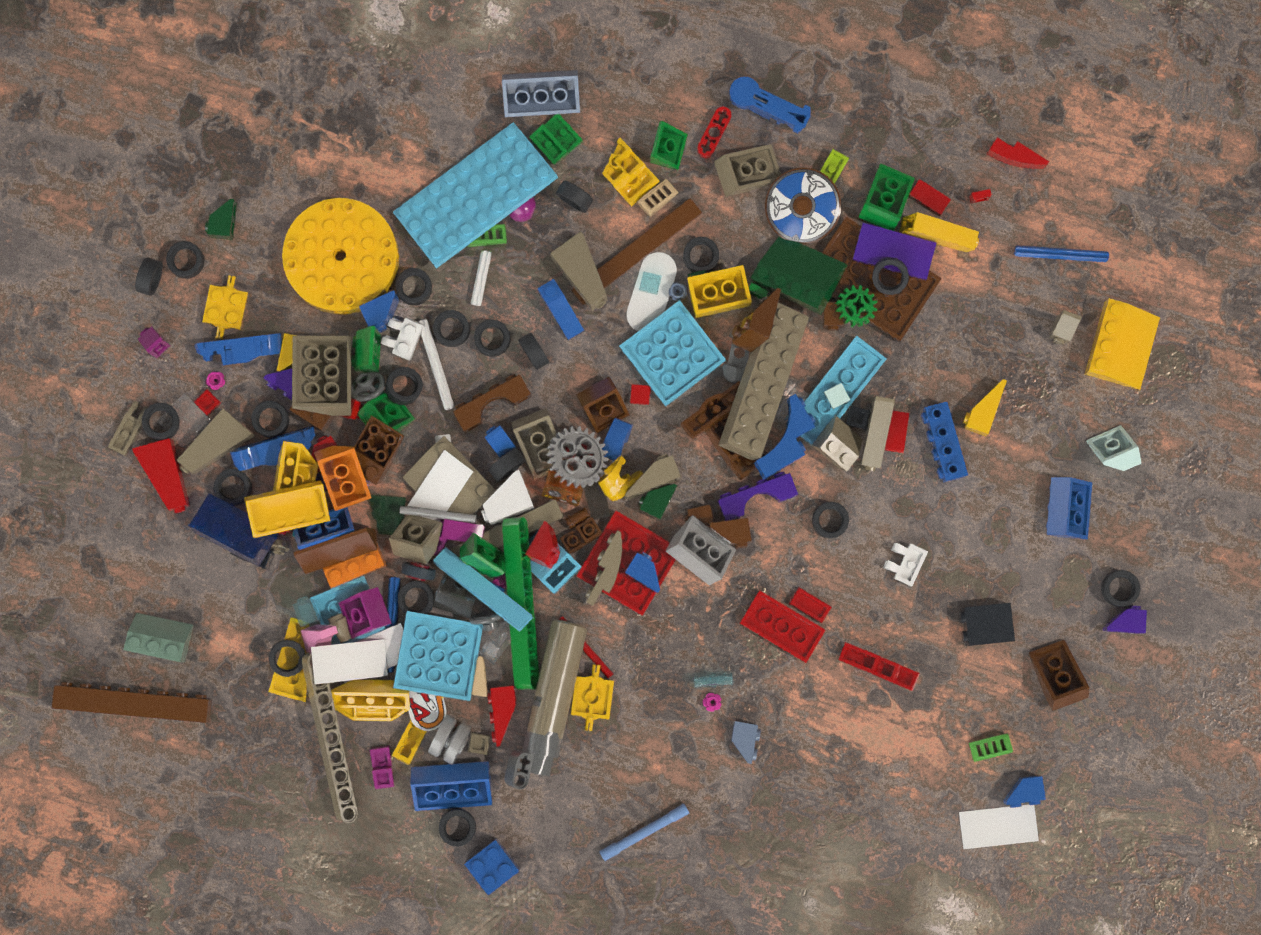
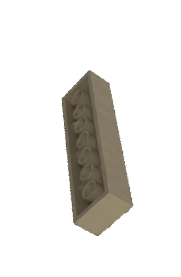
M780 303L777 304L770 338L750 353L718 446L750 460L761 458L809 319L808 316Z

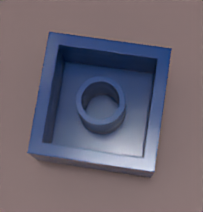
M495 839L464 864L487 895H490L520 871V868L498 839Z

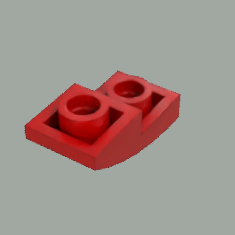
M892 412L885 451L904 453L909 413Z

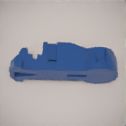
M739 77L731 84L729 97L734 106L743 110L749 109L768 120L772 118L777 121L776 124L778 125L785 123L797 134L806 127L810 119L809 106L805 105L804 108L798 107L760 89L758 83L750 77Z
M281 333L196 343L195 349L198 354L203 356L206 362L213 361V355L221 354L223 365L247 363L259 356L280 354L282 338Z
M306 426L286 434L238 447L230 451L233 463L239 471L251 469L259 465L275 466L278 463L283 441L302 443L306 449L310 448L311 441L315 437L314 426Z

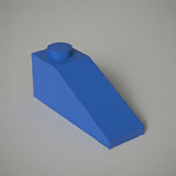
M554 279L537 288L538 293L567 340L584 331Z

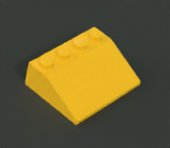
M1110 298L1106 300L1102 308L1085 375L1140 390L1160 317L1121 301Z

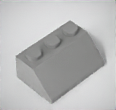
M693 515L673 536L666 549L668 554L708 585L723 578L736 551L735 548Z

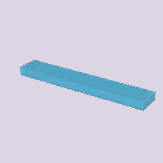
M445 547L433 560L436 566L519 632L533 618L528 611L471 566L463 563L448 548Z

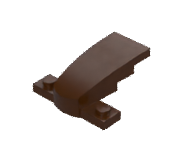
M738 381L722 394L719 393L707 398L699 410L681 422L680 426L692 440L705 431L727 465L740 480H743L757 469L754 463L758 459L750 460L718 446L740 381ZM763 450L761 458L768 454L765 450Z

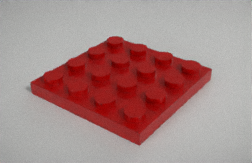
M615 511L576 577L595 587L597 583L595 578L600 570L604 571V568L598 565L600 561L597 558L601 551H606L610 545L607 543L612 533L616 534L617 530L620 531L622 556L618 575L610 593L604 590L602 592L643 616L656 592L625 573L637 552L639 554H642V552L652 557L651 561L654 562L659 586H661L676 559L666 552L670 542L620 512Z

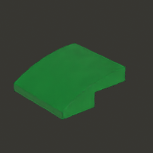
M560 114L554 115L545 125L542 124L529 136L554 165L583 142L582 138Z

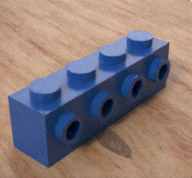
M948 402L925 407L921 417L923 423L927 424L928 427L926 435L934 448L931 452L934 461L937 460L938 462L937 474L939 479H942L943 483L968 476Z

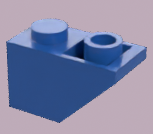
M493 426L486 432L487 436H485V439L499 458L516 448L501 426L497 428Z
M1043 777L1019 778L1003 800L1004 804L1010 805V808L1021 807V803L1029 802V805L1041 804L1040 800H1046Z

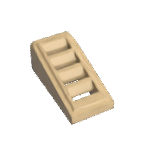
M665 179L639 199L638 205L651 217L679 193ZM664 186H666L669 189V191L671 192L670 195H668L665 192V190L663 189ZM660 191L666 198L662 199L657 192ZM653 195L659 200L658 204L653 200ZM647 200L653 204V208L646 203Z
M479 656L477 658L471 694L488 697L484 657Z

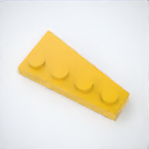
M291 617L284 640H293L299 643L304 649L305 654H307L301 630L308 628L310 622ZM292 647L281 648L277 665L285 670L294 668L299 661L297 651ZM303 669L290 677L280 676L274 672L268 692L306 702L307 684Z

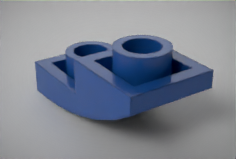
M618 418L614 419L603 443L605 446L602 450L608 451L604 457L615 461L621 455L624 443L628 442L633 424Z

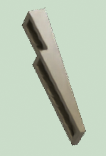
M556 499L519 516L527 520L528 534L539 530L544 521L550 525L564 518ZM502 525L485 532L483 535V539L498 549L504 546ZM462 543V544H460V545H458V546H456V547L451 548V549H452V552H453L455 555H457L459 558H460V547H461L464 543Z

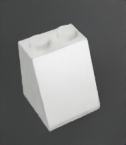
M519 470L515 471L483 504L484 510L481 513L485 522H489L493 526L503 522L505 518H513L535 509Z

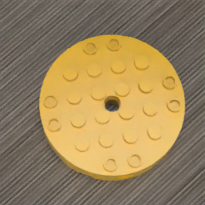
M333 198L323 200L308 207L293 221L284 240L282 259L287 279L305 302L326 313L346 315L361 312L359 306L388 292L398 272L399 249L389 224L375 209L354 199ZM345 253V259L338 261L337 256Z

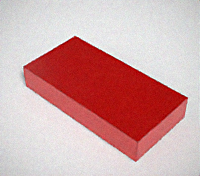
M921 179L918 180L909 194L911 198L941 216L951 201L949 197Z
M798 587L789 602L790 605L821 624L832 608Z

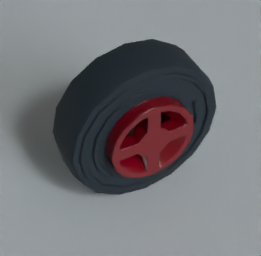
M411 561V563L403 562L401 573L408 575L407 577L426 581L434 580L436 570L427 564Z

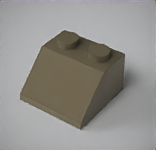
M835 415L813 442L812 446L838 469L847 472L859 457L863 439Z
M407 515L389 538L393 555L427 564L436 552L442 522L421 516Z

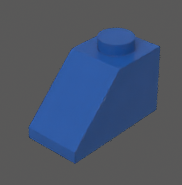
M637 552L625 573L656 593H659L660 586L654 562L651 561L652 557L644 552L642 554Z

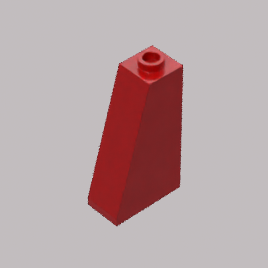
M168 438L132 448L133 453L166 508L174 511V513L186 511L185 508L190 507L182 472L179 468L180 464L177 461L178 456L174 441Z

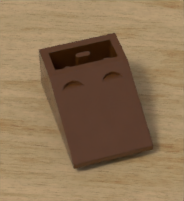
M374 416L370 417L354 445V449L364 478L377 485L383 481L391 467L405 435Z

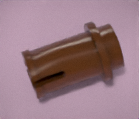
M583 507V509L571 516L568 514L565 521L571 529L573 527L576 528V525L591 517L585 507Z

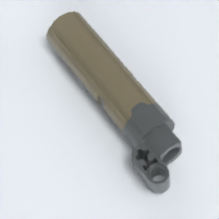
M555 619L551 622L522 751L515 750L510 754L504 780L510 787L518 790L524 789L529 782L530 773L550 776L553 758L559 757L588 630L585 626ZM518 775V781L515 783V777Z

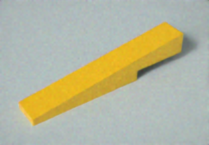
M410 719L392 757L410 766L427 731L417 728Z

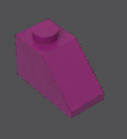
M152 326L145 328L138 338V341L145 350L155 358H158L171 346Z

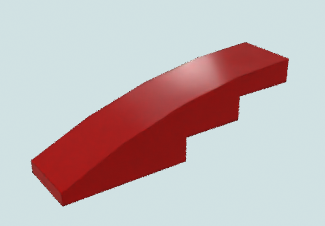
M845 642L838 659L910 691L914 690L920 676L919 672Z

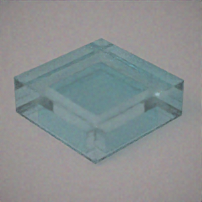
M643 271L639 291L657 295L662 276Z

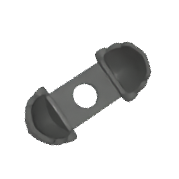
M732 331L729 334L730 338H733ZM731 344L728 364L723 365V375L732 384L738 381L741 382L749 357V351L744 349L745 356L743 358H736L734 350L739 347Z

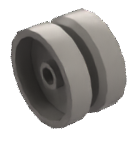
M446 715L430 745L428 753L438 757L444 748H447L443 760L453 765L458 755L464 749L472 727L463 722L459 724L454 732L457 720L450 715Z

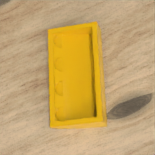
M321 480L244 497L253 538L330 521Z

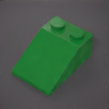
M880 163L858 217L882 228L894 231L902 216L915 178Z
M375 326L356 331V336H353L352 346L355 348V355L351 357V366L354 367L356 372L379 373L382 335Z

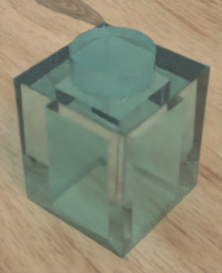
M308 596L297 599V603L293 604L300 627L321 621L313 598L308 599Z

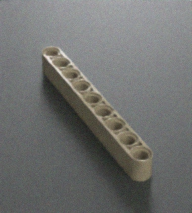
M307 653L302 658V666L335 816L339 821L352 823L357 819L358 812L330 684L323 683L317 686L314 684L313 667L310 665L312 653ZM322 694L325 700L324 703L320 705L318 702V697ZM327 713L329 720L324 724L322 717ZM331 732L333 739L328 743L326 737ZM335 751L337 758L335 761H332L331 754ZM337 771L341 772V778L339 780L335 779V773ZM344 789L345 797L340 799L339 793ZM348 808L350 814L347 818H344L343 812Z

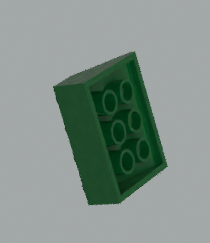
M779 236L759 261L751 276V280L757 286L771 293L779 288L781 289L780 297L822 315L848 265L799 242L786 240Z

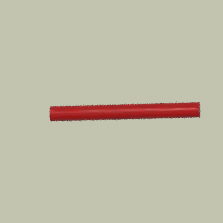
M563 616L559 619L562 621H567ZM585 642L583 651L596 666L601 665L600 670L609 679L614 673Z

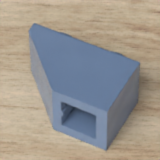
M734 721L731 741L745 761L752 764V760H756L758 749L754 747L755 741L760 739L761 729H758V725Z

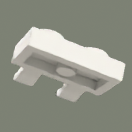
M407 317L404 319V322L396 318H390L387 326L400 330L397 339L388 335L383 336L381 344L393 347V354L411 360L424 324Z
M894 543L891 551L904 557L900 565L888 560L883 568L896 573L894 579L912 587L928 551L911 543L908 548Z

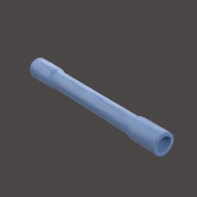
M682 804L669 811L668 814L599 852L603 860L607 861L622 850L690 813L685 804Z

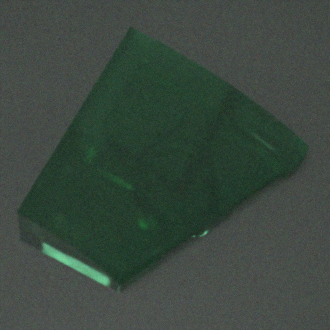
M371 495V499L367 501L370 502L373 510L371 513L377 522L376 527L379 534L392 535L404 520L405 514H400V507H405L406 497Z

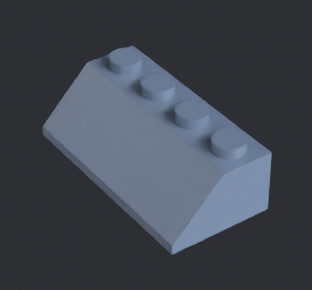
M578 70L502 75L505 117L580 113Z

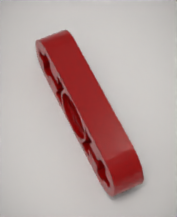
M722 106L715 111L698 144L697 152L700 157L710 158L714 154L731 120L732 114L729 108ZM726 112L727 119L724 118L721 125H719L720 115L718 114ZM717 128L720 134L717 137H712L709 134V130ZM708 140L712 141L709 145V150L711 151L703 153V148L701 147H705Z

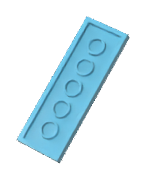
M858 336L853 339L805 400L806 406L804 408L808 414H812L816 423H814L815 428L802 435L801 438L811 446L835 415L839 419L842 417L886 361L883 355ZM842 383L850 401L832 409L824 392Z

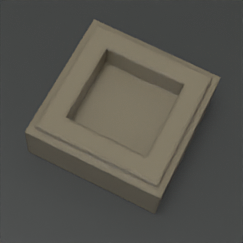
M471 733L468 752L488 755L490 735Z

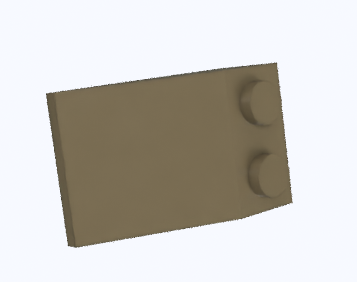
M771 144L725 154L714 161L725 197L772 184L781 175Z
M547 408L511 422L515 436L534 479L556 471H550L553 464L547 463L551 459V457L546 456L551 451L547 447L552 444L551 440L553 437L556 438L555 435L557 434Z
M668 454L657 457V461L649 467L625 494L626 500L628 501L680 481L681 475L673 455L668 457Z

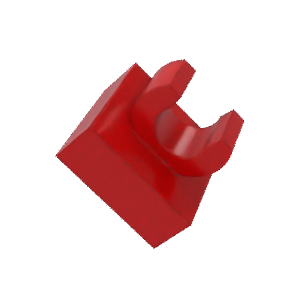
M351 399V416L340 417L353 420L360 419L357 414L359 408L361 409L363 405H361V402Z

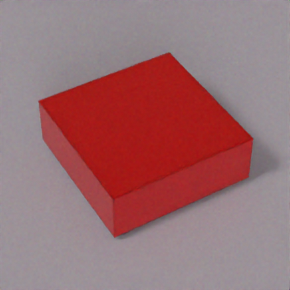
M991 189L971 193L969 196L970 203L989 200L992 196Z
M632 384L630 404L649 405L651 387Z
M208 389L194 401L207 416L221 404Z

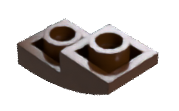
M593 517L576 526V529L562 536L560 540L569 555H572L599 537L602 532Z

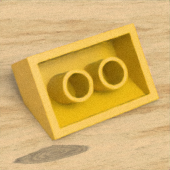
M743 265L687 278L695 318L751 306L752 300Z

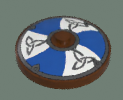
M796 168L783 173L772 183L765 200V213L771 228L781 238L801 244H810L825 238L835 228L841 214V198L833 181L824 173L812 168Z

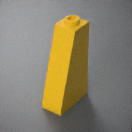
M919 212L902 217L899 233L932 241L936 245L964 252L973 251L978 246V231Z

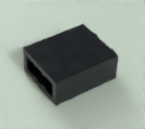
M1011 602L964 607L962 612H959L960 623L964 624V631L961 633L963 643L966 642V646L1015 641Z

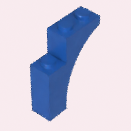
M796 394L787 399L788 422L780 442L772 451L754 463L763 480L805 456L804 451L806 449L801 441H797V438L815 428L814 423L816 422L812 414H808L805 410L804 400Z

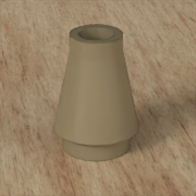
M339 613L328 618V625H333L337 628L338 633L335 635L340 643L351 639L346 616Z

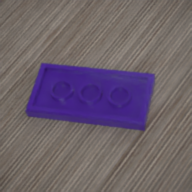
M862 223L852 260L875 266L881 259L887 257L897 258L906 265L909 276L926 280L936 243ZM894 265L883 267V269L901 273L900 269Z

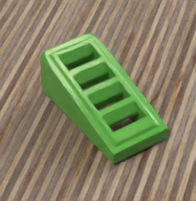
M505 224L494 225L484 233V239H481L480 236L467 247L506 244ZM496 230H499L500 239H496ZM488 231H491L492 239H489Z
M1008 733L969 743L974 762L1013 752ZM1000 739H1003L1005 750H1002ZM992 741L996 743L997 752H994ZM984 743H987L990 754H986ZM976 745H980L982 756L978 755Z

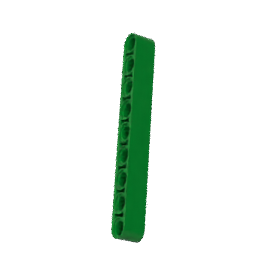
M524 517L505 518L502 523L507 596L528 611L533 617L520 632L510 625L514 686L518 690L536 689L539 679L531 561L526 555L529 548L528 523Z

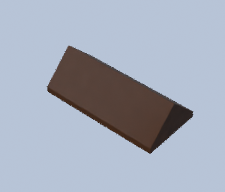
M364 528L293 553L303 572L307 574L376 551L375 528Z

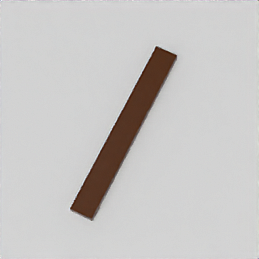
M691 198L597 270L604 289L702 214ZM573 288L571 292L575 295V297L582 304V306H584L586 302L582 299V297L575 290V288Z

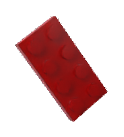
M760 590L739 623L805 663L809 660L826 631Z

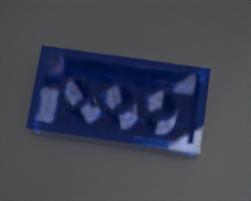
M210 493L188 525L195 534L258 567L279 535L274 533L253 538L248 513Z

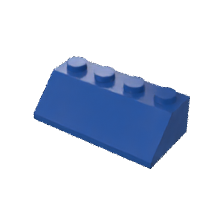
M489 761L411 767L410 785L415 811L492 805Z

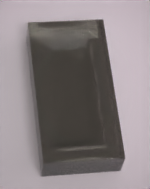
M594 481L591 486L587 484L584 490L591 517L594 520L610 517L606 495L603 493L598 481Z

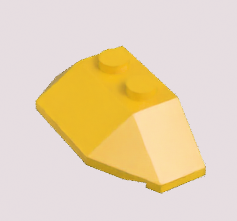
M283 441L278 457L273 491L316 482L318 464L302 443Z
M351 680L332 689L331 693L335 711L338 710L342 715L351 720L393 721L404 712L410 710L409 691L394 689V681Z

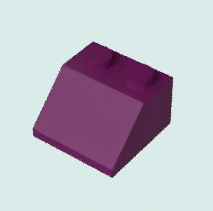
M378 587L362 591L338 603L343 616H346L351 639L391 624Z

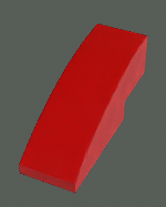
M998 137L987 152V155L998 161L1020 168L1044 169L1050 162L1018 141L1012 147Z

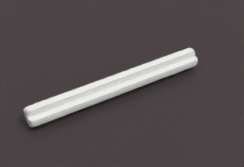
M423 319L418 322L424 324L421 332L424 346L444 409L451 410L454 408V403L428 321Z

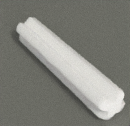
M481 251L471 299V304L474 306H481L491 259V252Z

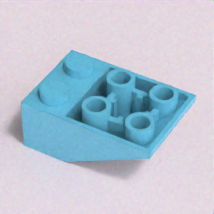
M539 530L529 538V547ZM559 544V558L552 569L537 564L530 559L531 572L554 595L581 569V565Z

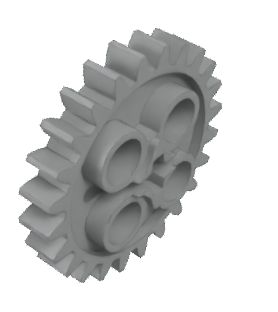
M571 426L568 430L564 428L561 433L558 432L555 435L556 438H552V444L547 447L551 450L546 454V456L551 457L547 463L553 464L550 471L556 470L554 477L560 475L561 483L567 480V486L574 483L575 488L579 484L584 488L587 484L591 486L594 481L597 482L605 474L603 470L608 466L604 463L609 459L604 456L608 451L602 450L605 444L598 443L601 438L595 439V432L589 435L588 428L582 432L580 426L576 431ZM581 444L586 445L587 450L583 449ZM563 446H566L570 452H566ZM586 462H589L592 468H589L586 465ZM568 464L573 466L574 471L568 468Z

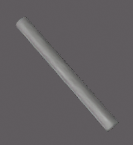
M400 507V514L476 523L477 515Z

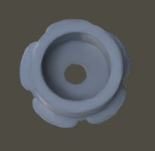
M675 282L669 288V296H672V299L675 301L684 299L687 296V288L684 284Z

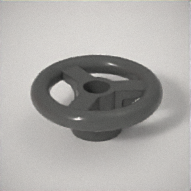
M377 372L359 374L351 383V397L359 402L370 401L378 397L385 388V378ZM374 378L380 381L378 388L373 387L372 382ZM363 391H364V392H368V391H369V392L372 393V394L367 395V396H358V395H357V394H359V393H361V392H363Z
M491 609L473 615L469 621L474 625L482 624L484 631H489L499 627L497 620L502 617Z

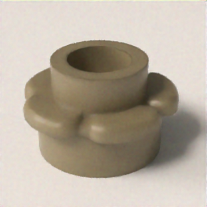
M275 539L270 546L275 554L284 555L286 551H289L288 542Z

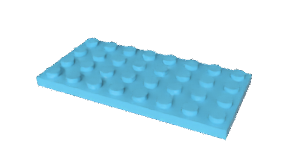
M513 122L394 210L393 214L437 269L555 181L558 176Z

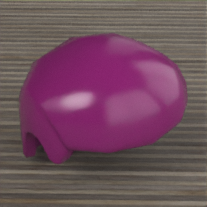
M534 197L510 213L509 216L519 222L531 219L536 208Z

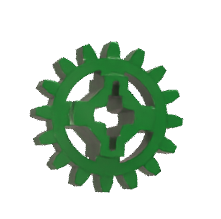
M854 285L850 287V290L848 288L844 289V294L840 293L838 295L841 300L835 302V304L839 305L836 312H841L838 318L844 317V324L851 322V327H854L856 323L858 327L863 326V322L868 324L870 322L869 319L875 317L872 313L877 311V308L873 307L877 303L875 300L872 301L874 294L869 295L868 288L863 291L861 285L857 289ZM854 294L852 300H846L849 295ZM857 303V306L860 308L856 310V306L853 304ZM860 313H867L863 318H859Z

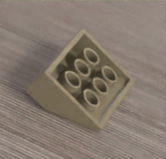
M293 336L292 408L331 416H351V336Z
M443 436L402 478L417 492L443 451L446 450L473 471L447 512L475 515L483 508V504L496 490L453 444Z

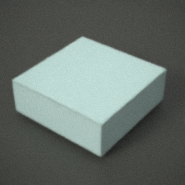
M842 383L824 392L832 409L850 401Z

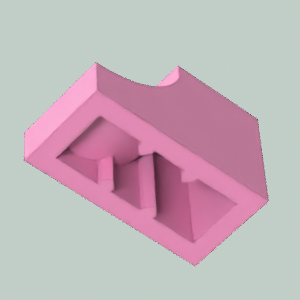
M317 624L301 630L306 652L312 653L311 647L331 645L332 636L338 633L336 626Z

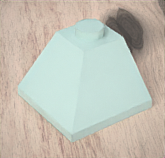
M1121 425L1086 440L1103 465L1125 471L1141 464L1139 447Z

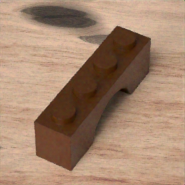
M513 374L507 377L505 383L501 385L497 383L489 388V392L482 394V392L472 397V401L469 403L462 402L455 407L456 410L453 413L464 433L482 425V412L490 402L501 399L507 400L516 406L532 397L520 374L517 376Z

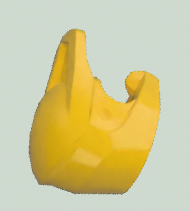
M621 455L604 470L605 474L598 480L599 486L610 501H617L623 498L628 490L644 474L642 471H636L632 475L627 473L620 477L621 467L626 462Z

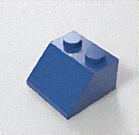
M393 290L359 306L368 327L375 326L379 333L386 331L389 319L394 317L400 300Z

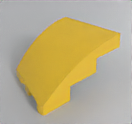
M619 138L617 140L618 145L614 153H611L609 163L605 166L602 174L632 207L660 181L631 148Z

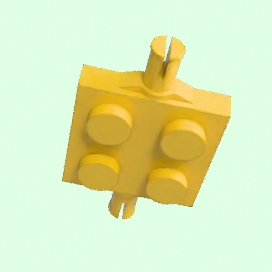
M228 275L226 286L210 285L202 322L217 327L215 339L223 340L225 329L241 330L248 292L238 291L234 288L236 279L234 276Z
M596 665L592 666L591 676H577L571 715L581 716L586 719L584 729L588 731L589 723V731H593L594 720L599 718L610 719L614 681L604 680L599 677L601 665H597L596 673Z

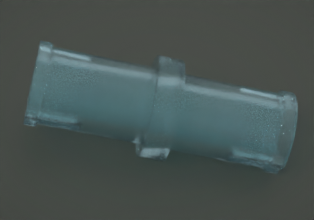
M710 673V675L693 676L694 688H716V686L733 685L732 673L716 675L715 673Z

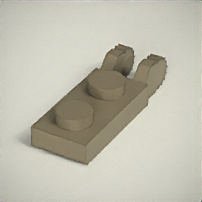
M134 401L128 413H125L108 445L110 449L124 456H127L143 426L142 415L148 408L145 406L138 419L134 418L133 415L138 410L140 404L137 401Z

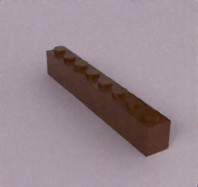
M61 682L60 685H54L51 709L210 723L212 699H207V695L195 694V698H190L188 693L176 692V696H169L167 691H157V694H149V690L138 689L136 693L130 692V688L118 687V691L111 690V686L99 685V689H93L91 684H80V687H72L73 683Z

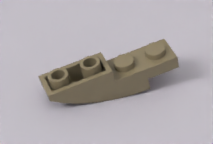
M618 530L616 534L612 533L607 541L610 545L606 551L602 550L597 558L600 561L598 565L603 567L604 571L600 570L595 578L597 583L594 589L590 587L585 596L587 598L586 603L594 606L602 590L610 593L617 578L622 556L621 532Z

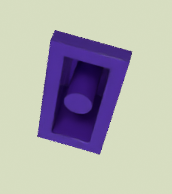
M1129 606V609H1123L1103 627V631L1145 634L1147 610H1141V606Z

